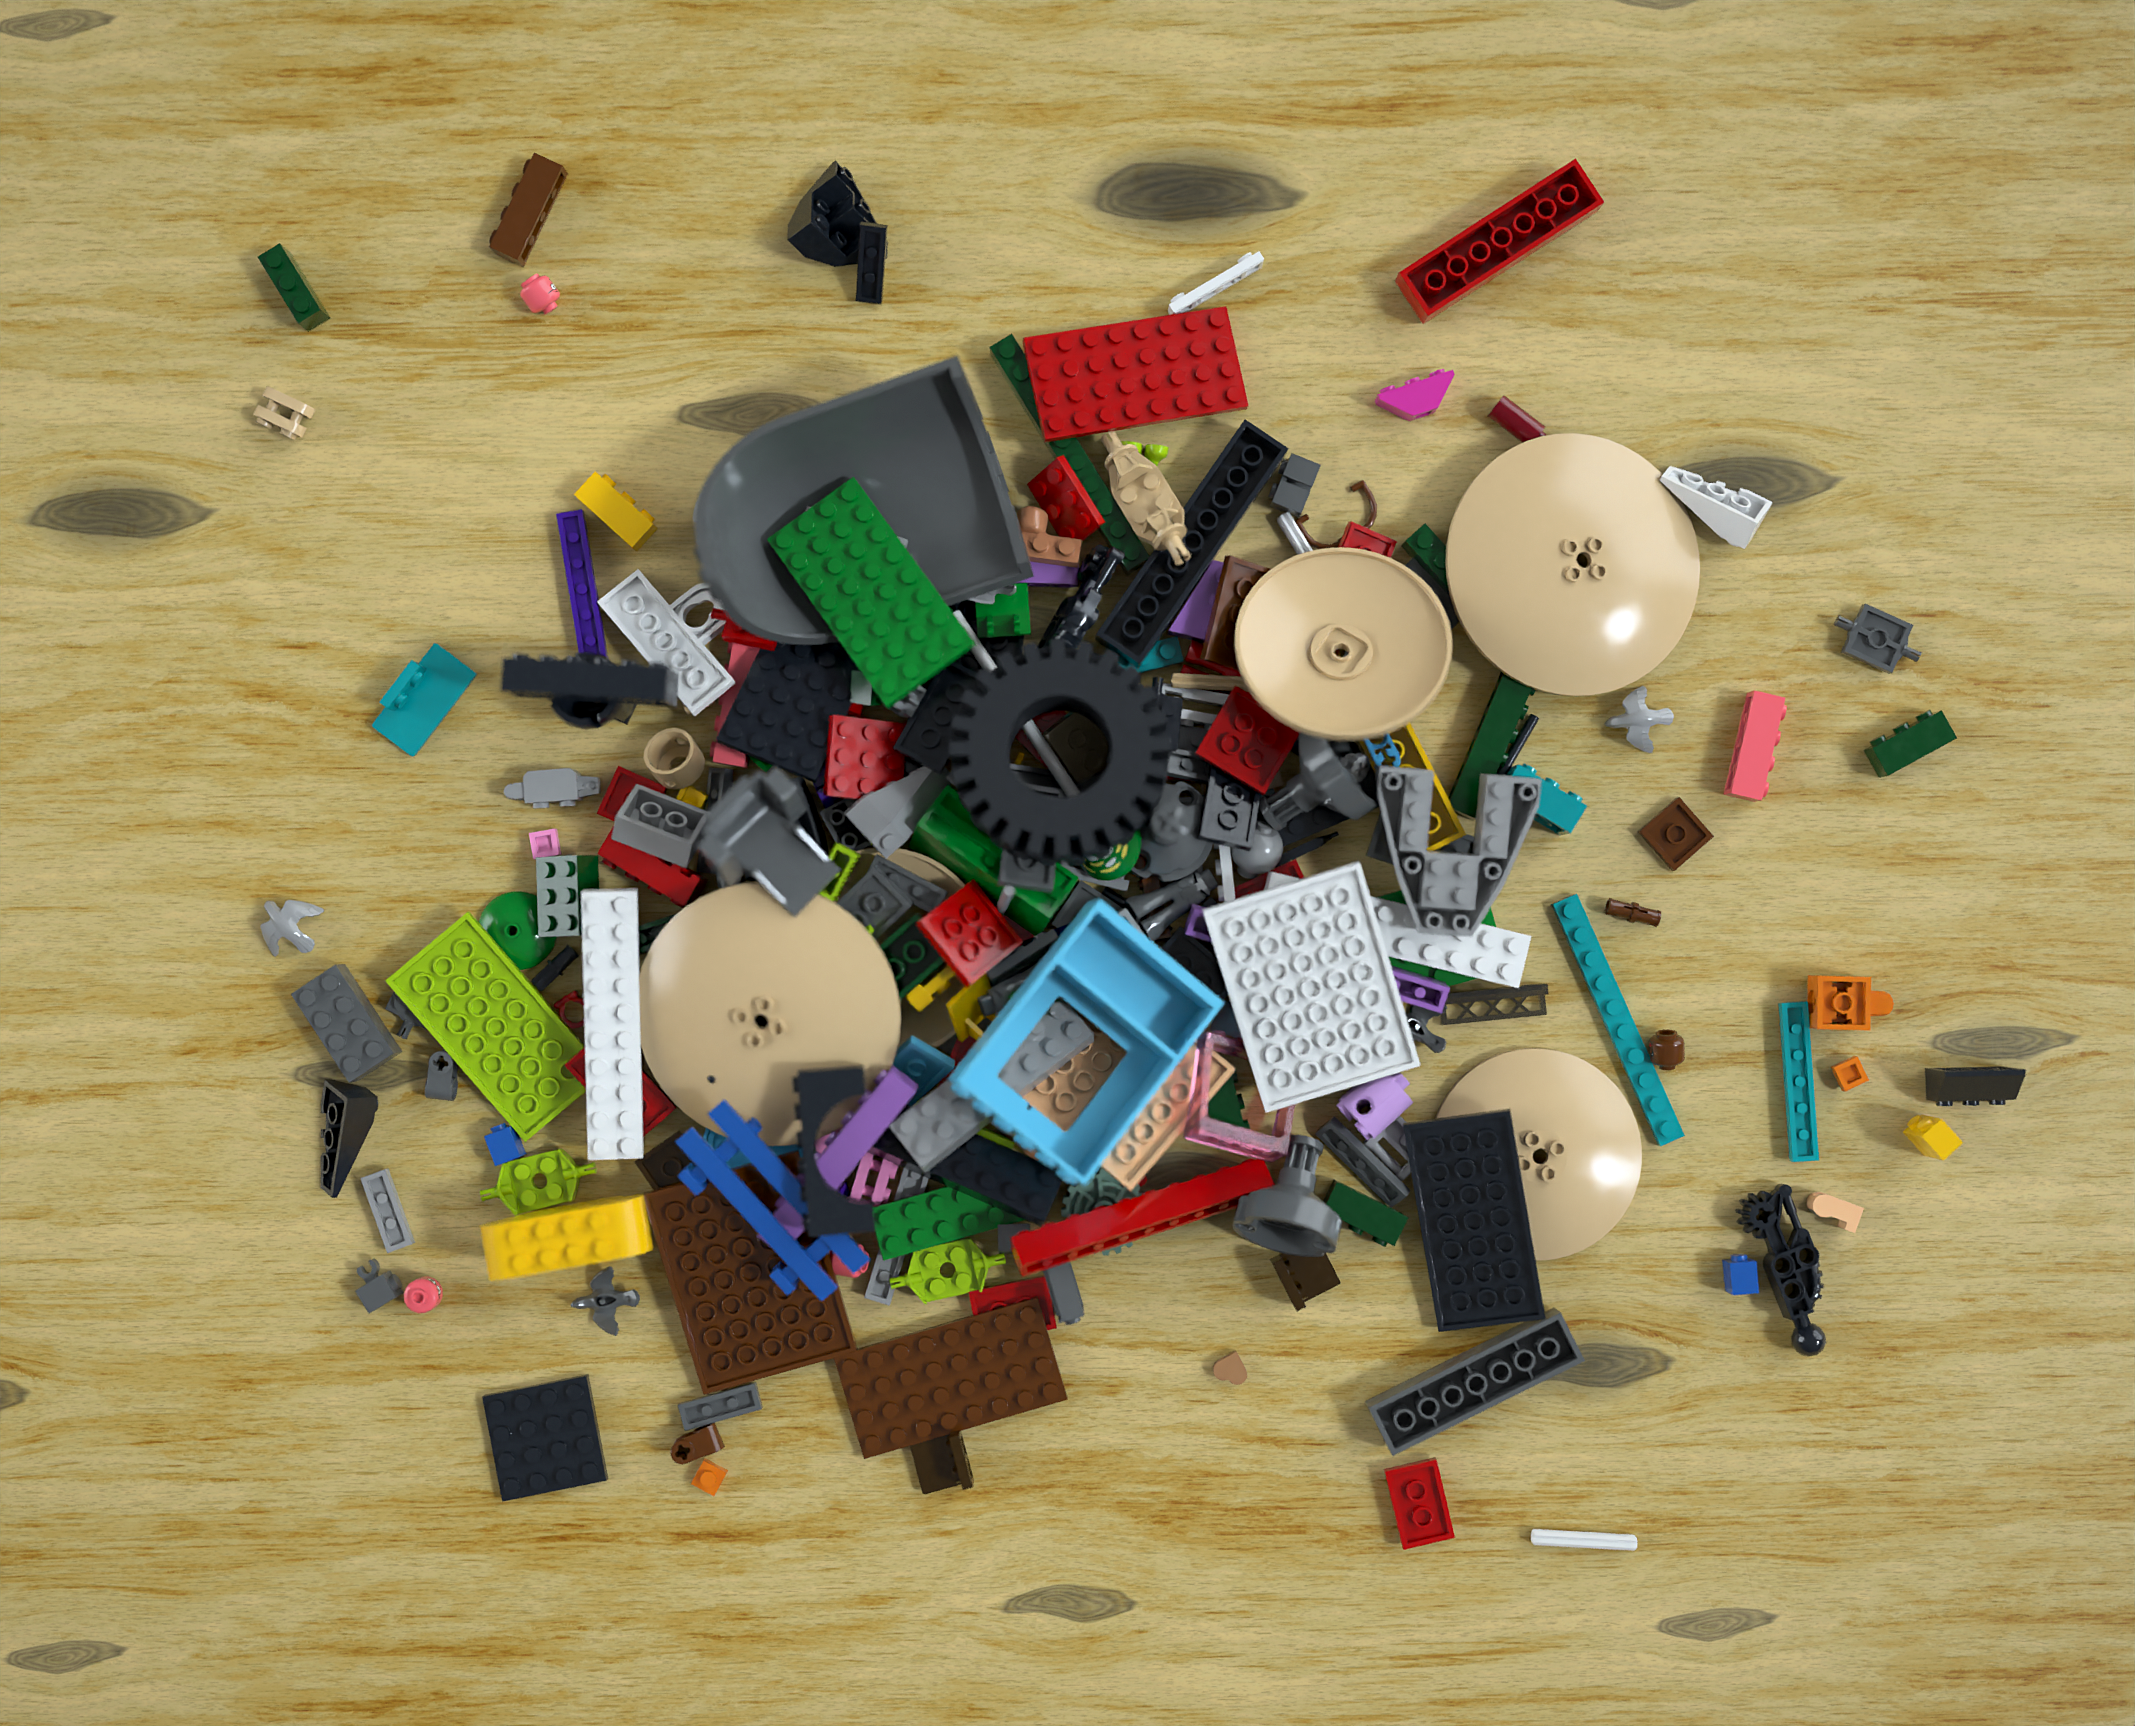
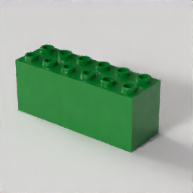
M947 785L916 825L908 847L941 863L955 873L965 885L974 879L996 907L1005 886L998 885L1002 849L991 842L990 836L985 831L977 829L972 822L969 812L966 808L964 809L958 792ZM1056 862L1052 893L1014 888L1015 892L1004 915L1034 936H1037L1043 932L1064 903L1079 877Z

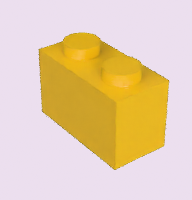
M1917 1115L1907 1123L1908 1127L1903 1131L1906 1137L1924 1156L1943 1161L1963 1144L1951 1128L1941 1118Z

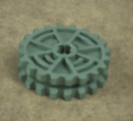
M1100 1167L1099 1171L1095 1172L1085 1185L1079 1183L1075 1185L1070 1183L1068 1185L1069 1195H1063L1062 1203L1066 1207L1061 1208V1216L1068 1218L1074 1214L1083 1215L1103 1204L1111 1206L1124 1198L1133 1199L1139 1197L1143 1192L1138 1193L1140 1189L1139 1184L1130 1192ZM1126 1243L1102 1251L1103 1256H1108L1110 1250H1114L1116 1254L1121 1253L1122 1246L1125 1245L1128 1248H1130L1133 1245V1243Z

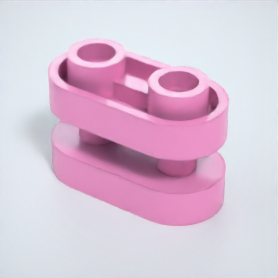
M866 1152L860 1161L850 1197L855 1199H861L862 1195L871 1197L875 1207L888 1203L891 1189H888L887 1185L889 1178L895 1179L898 1165L883 1159V1162L874 1160V1155ZM870 1170L879 1172L875 1187L866 1185Z

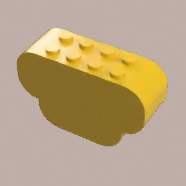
M643 1194L624 1197L612 1196L555 1206L491 1221L480 1226L490 1281L620 1259L642 1254L653 1249Z

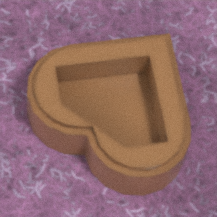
M1236 1350L1218 1359L1213 1365L1214 1375L1219 1380H1229L1234 1385H1240L1247 1379L1246 1368Z

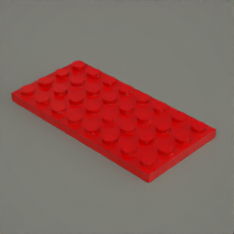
M1227 306L1024 337L1022 340L1044 442L1246 410L1249 407Z

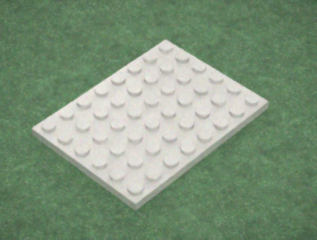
M1359 861L1202 909L1266 1113L1420 1066Z

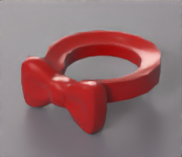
M576 989L554 1003V1008H559V1016L570 1028H580L585 1025V1017L579 1022H572L565 1016V1003L570 1000L584 1007V999L578 996L579 992Z

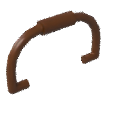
M1361 480L1352 485L1350 489L1352 492H1355L1361 488L1369 500L1371 513L1367 523L1363 525V527L1369 529L1377 517V503L1365 481ZM1307 514L1295 520L1310 546L1317 549L1339 547L1342 537L1337 540L1338 542L1321 544L1308 534L1302 524L1309 520Z

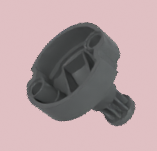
M1300 732V773L1289 779L1286 783L1287 786L1272 796L1265 795L1260 799L1259 808L1266 821L1275 830L1280 831L1286 827L1287 821L1303 811H1311L1320 804L1354 820L1360 819L1379 807L1376 776L1371 766L1363 781L1358 782L1354 775L1348 769H1345L1340 762L1341 758H1344L1349 753L1361 754L1356 743L1351 740L1323 739Z
M1182 781L1177 782L1175 785L1166 784L1165 782L1161 799L1154 807L1148 823L1144 827L1140 826L1141 849L1139 856L1144 858L1145 867L1141 870L1133 867L1129 871L1131 874L1142 880L1149 876L1158 877L1161 883H1169L1191 874L1206 860L1213 843L1198 839L1204 797L1195 788ZM1186 792L1190 794L1192 798L1190 805L1187 806L1180 803V793Z
M1304 1135L1289 1136L1286 1141V1148L1288 1150L1284 1168L1279 1172L1277 1184L1252 1191L1248 1196H1240L1233 1228L1241 1237L1266 1249L1295 1256L1321 1257L1324 1253H1334L1336 1251L1342 1221L1334 1211L1314 1194L1317 1180L1315 1176L1318 1157L1322 1155L1324 1147L1319 1140Z

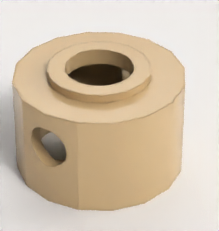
M678 728L665 729L655 734L649 740L644 750L646 766L657 781L666 788L673 790L683 789L692 785L704 770L705 758L703 753L685 730ZM686 759L679 767L671 770L676 760Z

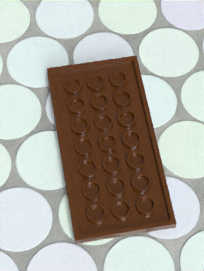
M1038 1296L994 1308L991 1311L987 1310L978 1313V1315H970L858 1348L857 1351L834 1357L864 1459L949 1435L951 1432L966 1430L1068 1400Z

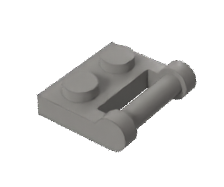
M1399 1115L1375 1139L1371 1137L1362 1144L1371 1150L1402 1182L1411 1173L1403 1128V1123L1407 1122ZM1382 1137L1408 1161L1403 1167L1378 1143Z

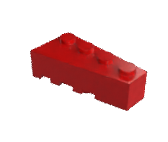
M614 826L612 827L597 853L603 857L602 863L613 869H616L617 866L626 871L625 876L636 882H639V880L648 884L647 888L660 896L662 893L671 898L670 902L683 909L698 899L708 882L707 878L688 867H682L611 839Z

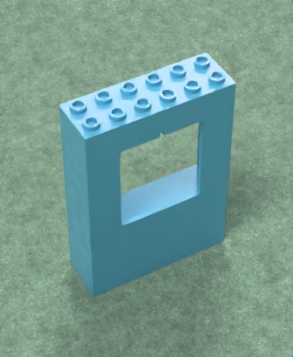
M1101 899L1087 901L947 1080L953 1084L950 1088L962 1098H970L974 1101L972 1106L977 1111L989 1117L990 1115L995 1118L993 1123L998 1128L1010 1134L1014 1133L1016 1135L1014 1141L1020 1146L1031 1151L1035 1150L1037 1153L1034 1157L1041 1163L1052 1168L1056 1167L1058 1170L1055 1174L1062 1180L1073 1185L1076 1183L1085 1185L1224 1002ZM1057 997L1063 998L1126 1050L1125 1057L1066 1132L1061 1130L1033 1106L1028 1110L1027 1106L1029 1103L997 1076Z

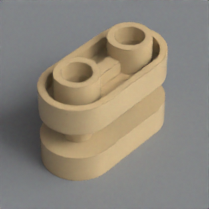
M267 386L262 396L269 399L266 408L257 406L253 414L258 417L256 422L269 429H272V426L275 425L281 428L280 433L293 440L297 436L302 438L307 428L301 426L300 422L303 416L312 419L316 409ZM279 405L293 411L290 419L276 414Z

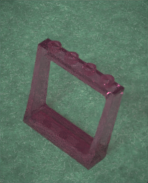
M1219 1030L1206 1031L1197 1038L1192 1087L1183 1138L1271 1163L1287 1155L1295 1104L1277 1109L1271 1136L1208 1117L1207 1107L1212 1050L1248 1061L1249 1057L1242 1037L1227 1038L1226 1033Z

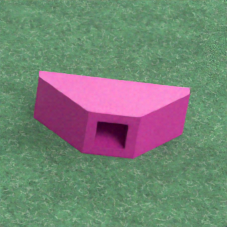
M1440 369L1430 373L1429 378L1420 380L1419 377L1407 380L1404 382L1405 386L1395 388L1394 385L1385 387L1380 390L1375 403L1377 406L1409 422L1434 414L1455 375L1454 371L1445 372L1444 369Z

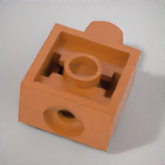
M1808 975L1807 1002L1809 1024L1812 1029L1871 1031V1016H1886L1893 1009L1894 1003L1890 994L1884 991H1871V977Z

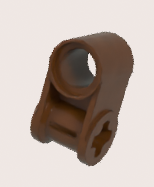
M711 1423L698 1427L694 1431L677 1438L670 1453L674 1462L683 1465L701 1457L714 1454L723 1449L725 1445L716 1423ZM681 1445H683L684 1448L689 1447L687 1455L684 1451L679 1452V1448Z

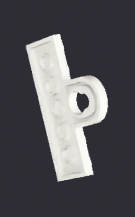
M637 569L598 600L597 603L648 663H665V666L671 667L672 671L679 674L677 697L695 717L736 682L704 646L724 630L726 621L711 619L710 613L704 625L693 628L686 624L685 618L692 608L705 601L712 602L714 608L724 609L718 600L714 601L712 599L708 584L703 585V583L695 585L669 605Z

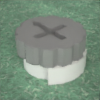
M1349 753L1340 760L1343 767L1348 769L1358 782L1363 781L1367 776V772L1370 769V761L1367 756L1360 753Z

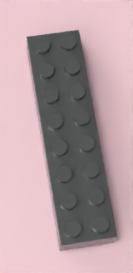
M1552 1308L1545 1312L1544 1320L1523 1322L1366 1400L1365 1403L1388 1450L1394 1456L1585 1360L1561 1312L1556 1308Z

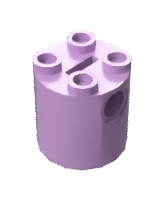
M1398 1072L1355 1085L1338 1099L1339 1103L1336 1106L1349 1121L1354 1118L1357 1122L1355 1124L1357 1130L1367 1141L1371 1137L1375 1139L1413 1103L1404 1092V1089L1410 1083ZM1371 1107L1369 1113L1360 1114L1362 1108Z

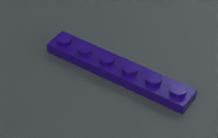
M582 509L557 513L578 651H589L608 658L600 605L597 603L599 598L585 513Z

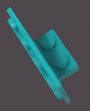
M434 643L419 663L413 660L409 662L379 703L385 706V708L373 722L372 727L407 754L415 757L475 679L477 673L439 644Z

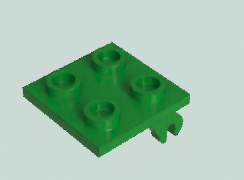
M1027 583L1012 584L1016 585V592L1011 596L997 593L993 604L976 602L978 639L1031 635Z

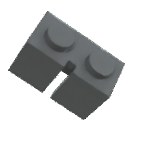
M1291 453L1289 460L1283 459L1278 474L1282 475L1279 484H1273L1268 498L1273 499L1270 507L1285 513L1289 512L1292 516L1299 518L1321 465Z

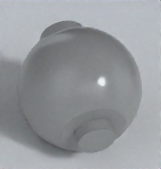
M1256 821L1253 845L1250 851L1230 847L1232 859L1238 866V873L1245 878L1253 879L1258 874L1269 872L1279 863L1283 854V842L1277 830L1267 821Z

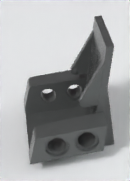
M777 767L767 776L761 772H757L750 780L744 776L705 815L708 822L702 827V832L706 837L697 847L710 868L730 887L745 872L749 873L794 917L841 871L799 826L793 825L807 808L798 788Z

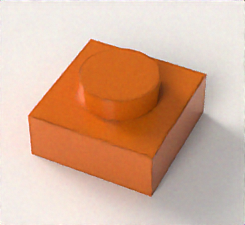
M1858 1056L1848 1058L1831 1067L1842 1091L1846 1092L1869 1081Z
M705 1458L691 1484L715 1496L728 1470Z

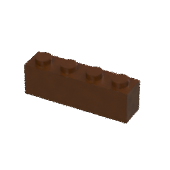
M533 153L532 158L525 162L520 183L517 182L512 190V200L509 206L504 207L500 217L501 223L498 229L492 232L489 239V247L495 255L523 268L568 176L562 165L537 153Z

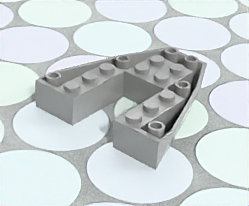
M1374 765L1379 802L1397 879L1418 933L1472 937L1503 888L1539 807L1541 779L1480 773L1473 853L1427 850L1434 771Z

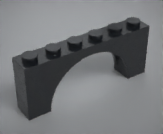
M862 1064L797 1070L798 1076L792 1078L793 1093H799L800 1104H794L795 1121L801 1120L802 1131H796L797 1148H803L804 1157L798 1159L799 1175H805L806 1185L800 1186L801 1203L807 1202V1213H802L803 1230L809 1229V1237L875 1231L873 1200L851 1198L834 1189L821 1174L814 1153L816 1135L826 1115L844 1100L866 1094L864 1066Z

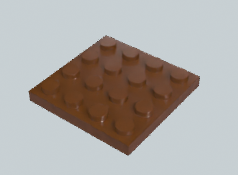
M1231 555L1225 556L1200 659L1239 671L1235 655V630L1238 615L1252 587L1271 569Z

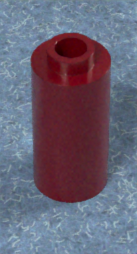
M1505 395L1502 396L1488 415L1490 419L1522 443L1546 436V433L1543 432L1546 426Z

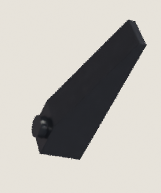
M325 1079L321 1100V1113H326V1129H321V1138H324L326 1153L321 1155V1189L331 1198H337L374 1122L375 1112L378 1110L379 1104L378 1097L366 1087Z

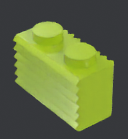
M839 842L834 843L827 857L841 871L819 893L831 901L838 900L837 896L841 895L840 891H843V886H846L847 877L851 876L850 872H853V868L856 867L857 858L861 857L860 853Z

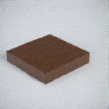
M1676 797L1638 831L1641 837L1671 871L1677 870L1714 837L1680 797Z

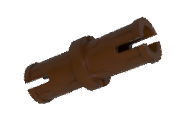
M1609 898L1605 905L1606 915L1627 919L1629 923L1636 921L1657 927L1661 920V911L1639 906V903L1636 902L1630 904Z

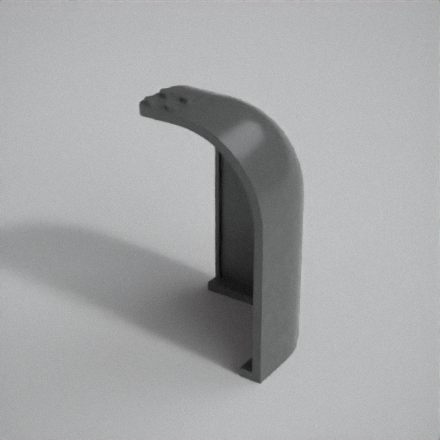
M958 355L783 416L755 429L733 445L717 462L708 475L697 500L694 526L698 547L694 548V551L702 567L698 569V573L703 585L708 584L712 599L719 601L724 611L736 624L748 632L772 641L801 645L839 642L836 635L767 539L803 514L807 506H814L852 477L856 479L894 533L908 540L907 551L948 606L1034 577L1020 524L1008 494L1009 490L989 432L986 431L982 413Z

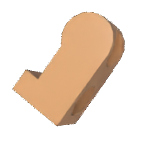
M1822 1192L1810 1194L1806 1202L1807 1208L1811 1213L1820 1217L1831 1216L1839 1219L1837 1227L1853 1233L1856 1232L1864 1210L1860 1206Z

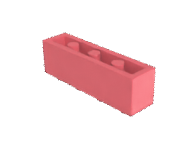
M1755 690L1747 693L1724 795L1752 802L1762 801V798L1767 795L1769 789V782H1766L1768 772L1772 771L1775 763V757L1772 756L1774 746L1778 745L1781 737V731H1778L1780 720L1784 719L1787 706L1784 705L1785 697Z

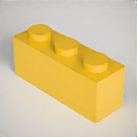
M594 472L574 495L637 552L658 529L653 524L655 518L644 508L639 512L633 506L636 501L625 491L622 494L614 489L617 484L608 475L604 474L601 477L598 473Z

